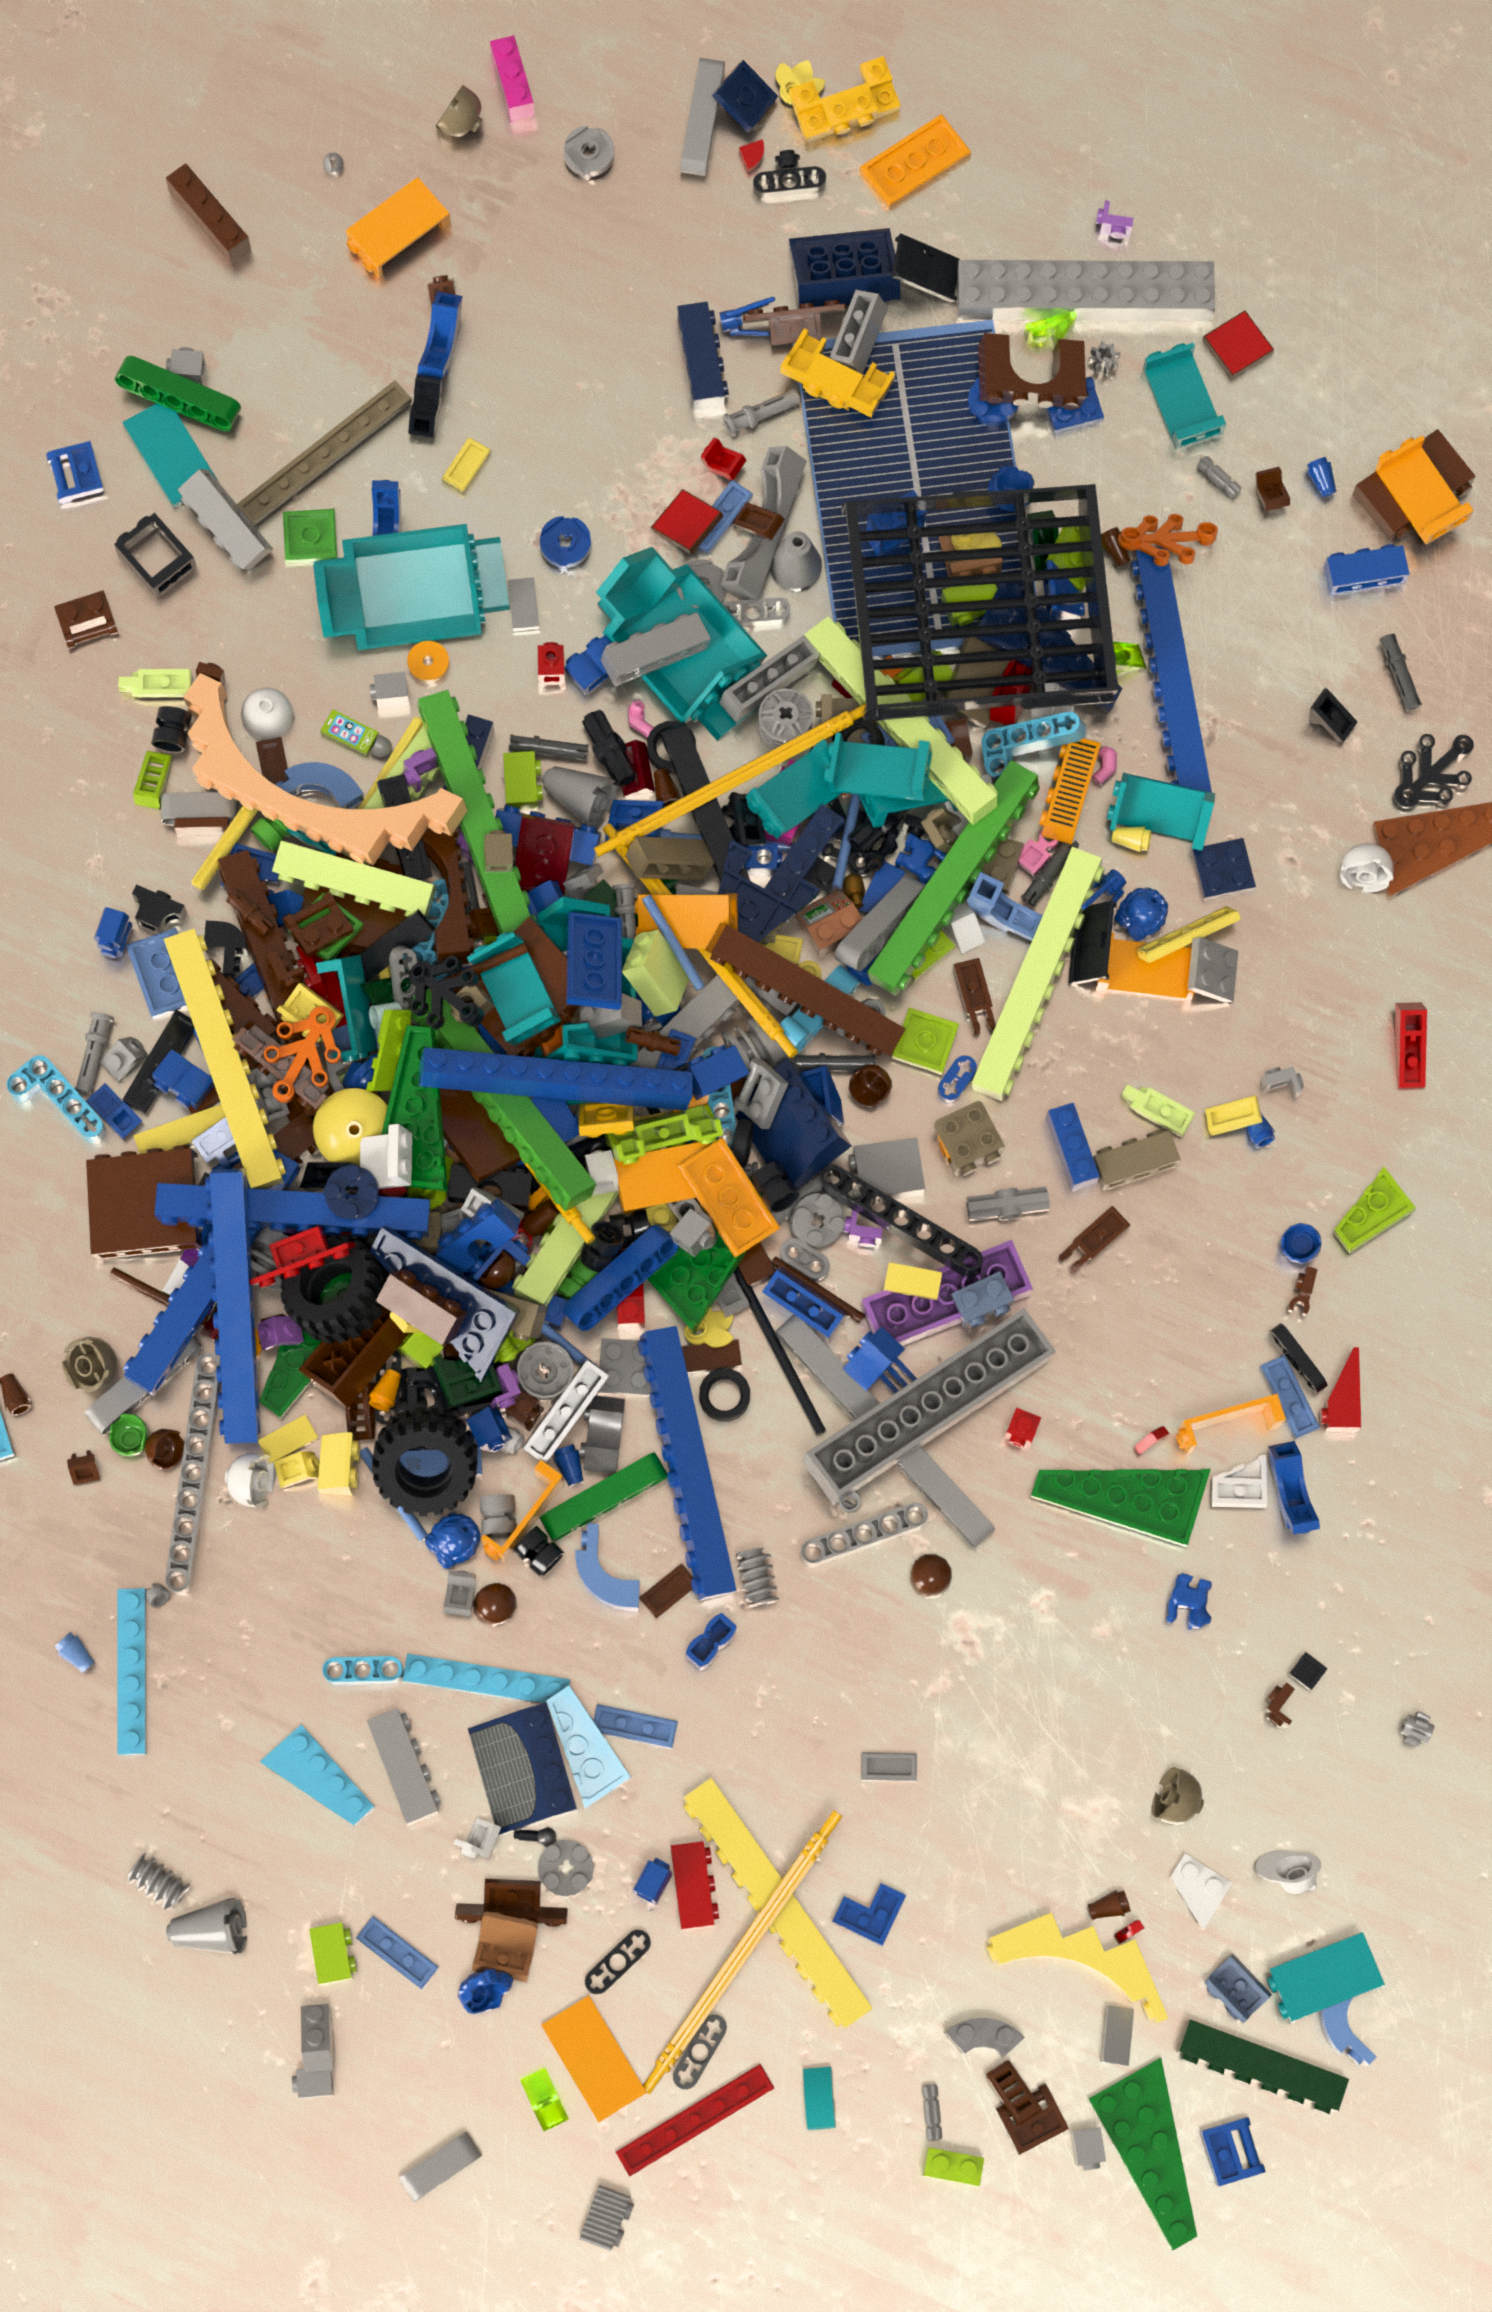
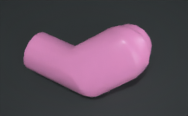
M635 700L628 707L627 711L629 725L648 738L654 726L645 721L644 703Z
M1107 746L1099 750L1098 755L1102 760V767L1092 775V779L1099 786L1117 770V753L1113 748Z

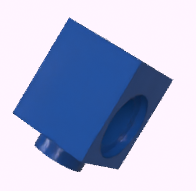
M766 843V845L746 846V848L752 851V856L745 865L748 875L772 877L783 859V853H778V844ZM766 855L771 861L767 864H761L757 861V858Z
M488 1406L466 1419L480 1449L496 1452L504 1448L506 1442L513 1439L500 1410L492 1409Z

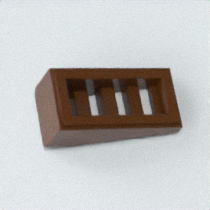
M368 1383L361 1392L362 1398L357 1396L348 1409L345 1407L347 1432L353 1433L355 1440L375 1438V1408L369 1404V1394L376 1386V1383ZM358 1404H363L364 1409H357ZM357 1415H364L365 1420H357ZM357 1426H365L366 1431H356Z
M1009 2060L986 2074L988 2084L1018 2126L1042 2111V2108ZM1014 2083L1017 2085L1006 2093L1003 2091ZM1020 2093L1023 2094L1022 2097L1018 2098L1017 2100L1011 2103V2099H1013ZM1027 2102L1030 2103L1028 2107H1026L1019 2113L1017 2112V2108H1019Z

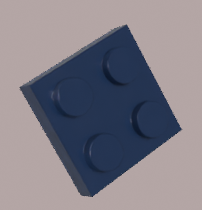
M744 60L737 64L712 94V97L746 132L756 125L779 97Z
M1244 838L1203 846L1202 851L1192 849L1191 852L1204 900L1255 890L1256 885Z

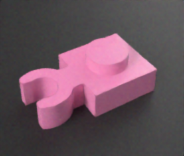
M1042 831L1039 834V841L1037 843L1030 839L1024 845L1018 863L1019 866L1033 877L1051 858V854L1047 850L1054 849L1059 842L1057 840L1047 842L1041 836Z

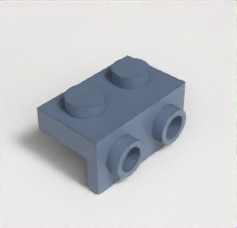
M997 1272L951 1293L954 1304L962 1318L963 1327L971 1325L972 1328L980 1326L986 1322V1317L993 1314L996 1317L1002 1316L1011 1310L1010 1306L1014 1303V1298L1001 1272Z
M1234 1954L1228 1957L1204 1981L1208 1992L1214 1998L1220 1999L1227 2006L1228 2013L1234 2019H1239L1242 2023L1248 2020L1272 1995Z

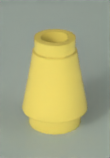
M1145 826L1116 827L1112 834V843H1117L1138 852H1142V850L1148 851L1152 831L1146 829Z

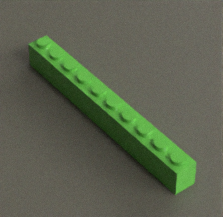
M449 690L419 698L417 708L431 747L437 755L436 761L447 791L463 798L468 810L459 824L499 935L505 932H514L530 916L527 908L530 905L526 890L521 891L518 882L521 881V876L517 866L512 867L511 872H485V834H489L493 830H503L500 818L494 817L492 809L495 808L491 794H486L483 786L486 784L482 769L477 770L474 760H477L474 746L468 745L465 736H468L464 720L460 721L457 712L460 709L455 696H450ZM535 915L530 916L531 918L537 920Z
M1010 760L993 785L998 793L997 807L976 824L972 825L968 822L868 970L869 980L895 996L898 995L900 990L904 991L911 981L910 975L915 968L919 969L926 958L925 953L929 947L933 948L940 938L939 932L944 926L947 927L951 923L955 915L954 910L958 904L962 905L966 901L969 894L968 889L975 883L980 872L983 873L982 869L987 862L991 863L995 858L997 846L1001 841L1005 842L1012 830L1010 827L1014 821H1019L1022 818L1028 800H1033L1038 794L1040 786L1038 775Z
M428 988L426 990V1003L429 1006L427 1013L423 1016H417L411 1011V1018L414 1022L419 1023L421 1027L432 1028L426 1023V1017L431 1012L432 992ZM443 999L445 1023L440 1029L435 1030L436 1047L438 1049L494 1054L474 1027H470L464 1022L460 1024L452 1016L450 1011L453 1008ZM472 1091L474 1099L487 1110L490 1120L497 1123L501 1128L505 1139L512 1143L519 1151L522 1161L532 1168L537 1180L546 1186L556 1204H560L566 1212L591 1198L596 1186L595 1181L528 1096Z

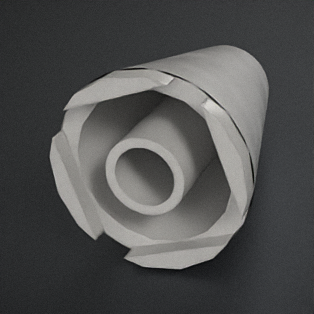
M795 531L790 533L776 548L770 568L778 584L786 589L802 590L804 587L813 585L819 578L822 560L810 538L803 532Z
M557 766L546 770L542 777L544 790L583 823L590 826L598 827L605 819L601 818L605 811L610 813L613 800H616L618 787L613 784L616 781L608 777Z
M234 1897L173 1918L170 1925H167L166 1928L167 1939L175 1947L240 1954L245 1950L247 1936L242 1937V1928L247 1927L244 1908L241 1901L236 1900Z

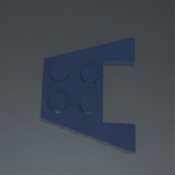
M731 840L718 895L737 893L738 931L761 944L819 896L821 889L799 878L786 900L780 898L740 875L752 856V851Z

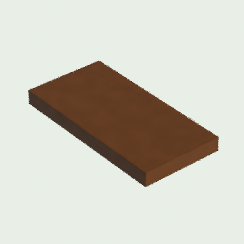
M440 1088L443 1137L477 1183L521 1161L519 1151L512 1143L505 1139L503 1131L497 1123L490 1120L487 1110L474 1099L472 1091Z

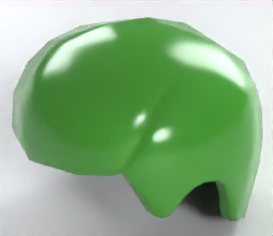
M125 1413L121 1414L119 1420L111 1424L109 1442L112 1449L121 1456H136L144 1450L150 1432L146 1422L136 1414Z

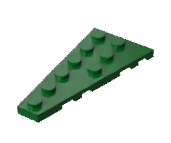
M407 1025L381 1135L388 1134L389 1125L400 1124L412 1133L411 1185L405 1187L448 1192L440 1088L419 1086L420 1059L424 1047L436 1048L435 1030L429 1027Z
M715 1227L717 1242L712 1248L701 1249L696 1257H693L678 1246L677 1252L647 1279L693 1333L748 1251L746 1250L734 1258Z
M352 1273L342 1274L332 1279L323 1289L319 1305L329 1304L341 1297L351 1282ZM303 1330L304 1342L298 1345L280 1346L272 1371H270L259 1399L260 1404L279 1419L283 1418L311 1383L299 1371V1368L322 1340L317 1341L311 1338Z
M1211 1469L1039 1470L1031 1498L1187 1547Z
M1159 2058L1090 2097L1088 2101L1173 2251L1198 2236L1162 2058Z

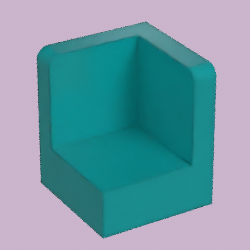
M589 1023L562 1026L563 1045L567 1043L598 1049L597 1032Z

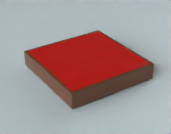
M1246 310L1207 333L1202 339L1231 379L1274 353V348Z
M682 489L651 526V529L657 535L692 555L724 516L718 509Z

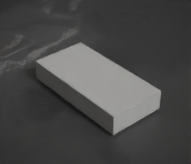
M534 577L508 580L513 632L539 629Z
M862 1752L861 1781L916 1782L917 1753Z

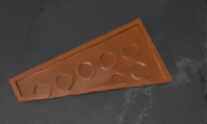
M1492 802L1374 821L1373 828L1377 845L1384 848L1393 861V880L1389 881V886L1387 887L1389 899L1399 892L1413 887L1429 876L1435 875L1468 858L1469 855L1492 844Z

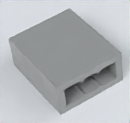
M917 1137L853 1146V1154L849 1155V1165L851 1171L855 1170L856 1177L893 1199L924 1195L925 1184ZM853 1190L854 1196L860 1197L862 1195L861 1191Z

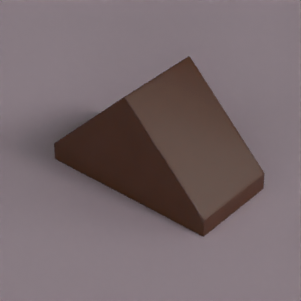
M967 719L944 721L955 740L950 746L957 747L964 757L963 760L969 764L972 760L973 752Z

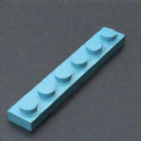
M145 1588L117 1589L118 1755H147Z
M407 1654L402 1680L407 1683L539 1704L545 1703L548 1698L570 1685V1679L414 1654Z

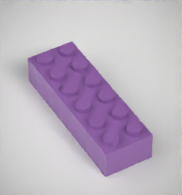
M1010 1240L982 1251V1270L974 1278H966L947 1266L934 1270L942 1272L937 1300L885 1290L863 1298L861 1307L872 1333L874 1334L883 1327L896 1341L904 1346L962 1323V1318L954 1304L951 1293L997 1272H1001L1014 1298V1302L1030 1296L1033 1288L1013 1241ZM972 1258L963 1261L968 1267H974L978 1264Z

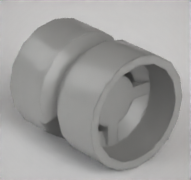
M498 1494L480 1498V1511L485 1516V1519L481 1521L482 1536L485 1534L489 1538L510 1537L517 1528L516 1518L512 1517V1514L516 1512L515 1495Z

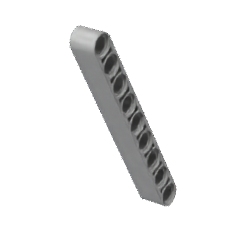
M213 1353L200 1355L196 1362L165 1576V1583L168 1589L178 1596L185 1595L191 1590L194 1579L218 1410V1393H220L221 1382H217L216 1369L211 1373L203 1371V1366L208 1361H213L217 1366H220L219 1358ZM211 1388L213 1393L210 1398L205 1400L199 1398V1393L202 1389ZM205 1414L209 1416V1421L206 1425L197 1426L195 1424V1420L199 1415ZM196 1441H203L205 1443V1448L200 1453L191 1451V1447ZM196 1467L201 1469V1475L198 1479H188L187 1474L190 1469ZM190 1494L196 1495L197 1503L194 1506L187 1507L184 1505L186 1496ZM185 1521H190L194 1524L193 1530L188 1534L180 1532V1526ZM182 1548L189 1549L190 1555L186 1560L179 1561L176 1559L178 1550ZM176 1576H185L186 1582L183 1587L174 1588L172 1586V1581Z

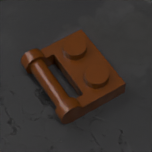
M104 590L54 606L68 649L75 648V644L109 633L111 635L118 634ZM106 620V624L75 634L71 633V630Z
M330 892L322 895V899L293 915L289 913L283 917L286 927L307 958L354 933V928ZM326 908L330 911L329 914L302 929L297 925Z
M1046 2083L1038 2086V2090L1033 2092L1032 2095L1038 2103L1044 2100L1047 2108L1020 2126L1018 2124L1013 2125L1010 2119L1012 2116L1003 2105L995 2109L1018 2155L1069 2129ZM1027 2102L1024 2105L1017 2108V2112L1019 2113L1020 2111L1028 2107L1030 2103Z

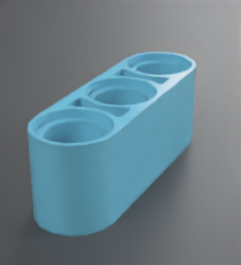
M393 1656L329 1658L322 1668L324 1677L333 1685L394 1684L399 1682L404 1675L402 1663ZM390 1663L398 1666L397 1674L392 1677L384 1675L383 1672L384 1667ZM336 1664L343 1667L342 1675L338 1678H331L328 1674L330 1667ZM361 1664H368L371 1668L369 1675L363 1678L357 1676V1667Z

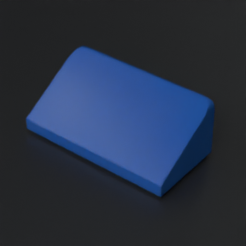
M284 890L266 896L269 904L273 903L278 914V919L275 920L278 927L285 925L283 921L284 916L289 913L293 915L300 911L304 901L303 896L291 890Z

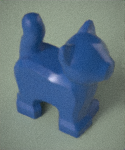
M910 833L905 841L906 845L903 851L912 852L910 855L900 852L895 861V866L906 868L910 873L917 875L920 882L927 884L937 870L935 867L928 866L927 864L933 856L943 861L947 854L936 849L929 840L919 839L916 835Z
M1181 1573L1180 1575L1178 1574L1175 1587L1170 1594L1168 1603L1169 1614L1166 1617V1621L1173 1623L1177 1619V1608L1190 1609L1188 1628L1189 1630L1192 1628L1200 1629L1211 1622V1616L1207 1612L1206 1606L1208 1603V1591L1212 1587V1582L1200 1579L1197 1588L1189 1586L1193 1576Z

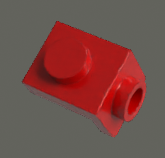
M717 438L711 440L701 455V459L710 472L732 481L747 461L743 454L725 448Z

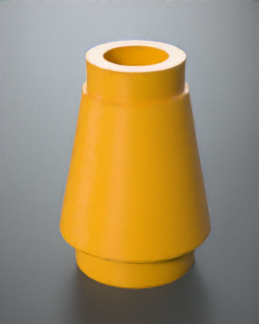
M387 1369L369 1394V1404L383 1412H388L390 1407H394L401 1375L394 1370Z

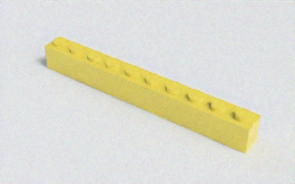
M191 929L165 938L164 942L242 1165L246 1168L251 1189H267L282 1184L284 1182L281 1175L286 1174L281 1158L276 1160L272 1151L277 1149L273 1134L267 1135L264 1125L269 1123L264 1109L258 1110L255 1100L260 1099L255 1083L249 1085L246 1075L251 1074L247 1060L246 1058L241 1060L238 1051L233 1048L236 1043L232 1039L236 1034H231L229 1025L234 1023L229 1009L223 1010L220 1001L225 998L220 984L214 985L211 976L216 975L211 959L205 960L203 951L208 949L203 935L197 936L195 929Z
M710 1778L684 1797L686 1804L683 1805V1808L691 1819L697 1817L702 1824L699 1831L707 1842L713 1840L718 1847V1850L715 1851L717 1857L723 1865L729 1863L734 1870V1873L731 1874L733 1880L739 1888L745 1886L750 1893V1896L747 1897L748 1901L755 1911H758L766 1904L782 1878L713 1779ZM792 1894L768 1930L771 1934L778 1933L782 1939L779 1945L788 1958L793 1955L799 1963L795 1968L804 1981L809 1978L815 1986L811 1991L820 2004L824 2001L831 2009L827 2013L836 2027L842 2025L845 2029L873 2008Z

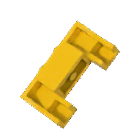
M884 56L860 64L859 71L864 84L820 99L814 81L789 89L788 95L794 107L805 143L834 133L837 135L847 133L851 130V127L857 125L864 127L873 123L874 119L900 111L901 104L892 84L893 78Z
M804 328L795 345L781 364L780 373L802 383L803 388L809 395L813 397L820 396L828 400L829 404L835 408H844L846 410L852 408L872 418L881 400H884L894 382L895 373L890 371L888 375L878 370L877 364L872 362L863 378V374L822 355L827 339L822 337L819 341L809 336V330Z

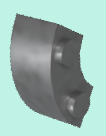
M594 1396L591 1406L588 1405L586 1407L584 1421L589 1422L586 1443L581 1442L579 1459H584L583 1470L616 1473L625 1399Z
M989 2018L970 2019L955 2025L944 2033L962 2055L972 2049L985 2048L994 2051L1000 2057H1004L1025 2038L1009 2024Z

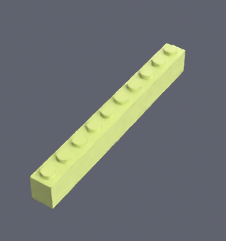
M828 616L804 635L821 654L818 661L860 705L866 703L860 644L855 639L850 640L843 626L839 622L834 623ZM874 670L876 686L895 684L889 675L884 676L880 670ZM907 694L877 696L878 705L912 702ZM928 717L876 721L899 747L918 749L919 740L930 741L933 754L929 779L972 825L976 824L997 807L998 793L995 787L989 782L985 783L980 778L981 775L978 769L972 764L968 765L963 760L964 757L961 751L955 746L951 747L946 742L947 739L944 733L939 728L934 729L930 725Z
M1074 847L1071 848L972 1081L973 1091L999 1101H1003L1005 1094H1011L1015 1083L1012 1080L1015 1071L1019 1072L1025 1060V1057L1022 1056L1025 1047L1030 1048L1035 1036L1032 1030L1035 1023L1040 1024L1044 1016L1045 1009L1042 1008L1046 999L1050 1000L1053 995L1055 985H1052L1054 978L1055 976L1060 977L1065 962L1062 961L1066 952L1070 953L1073 948L1075 938L1072 936L1075 928L1080 930L1085 915L1082 914L1084 909L1081 906L1095 893V891H1092L1095 882L1100 883L1105 868L1102 867L1101 857Z

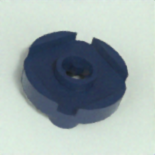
M349 1165L341 1167L331 1174L324 1187V1195L328 1207L335 1215L348 1220H359L366 1218L376 1209L379 1202L380 1187L378 1180L369 1170ZM349 1186L352 1188L357 1186L359 1188L357 1191L359 1197L357 1199L352 1197L347 1199L346 1195L348 1192L346 1189Z

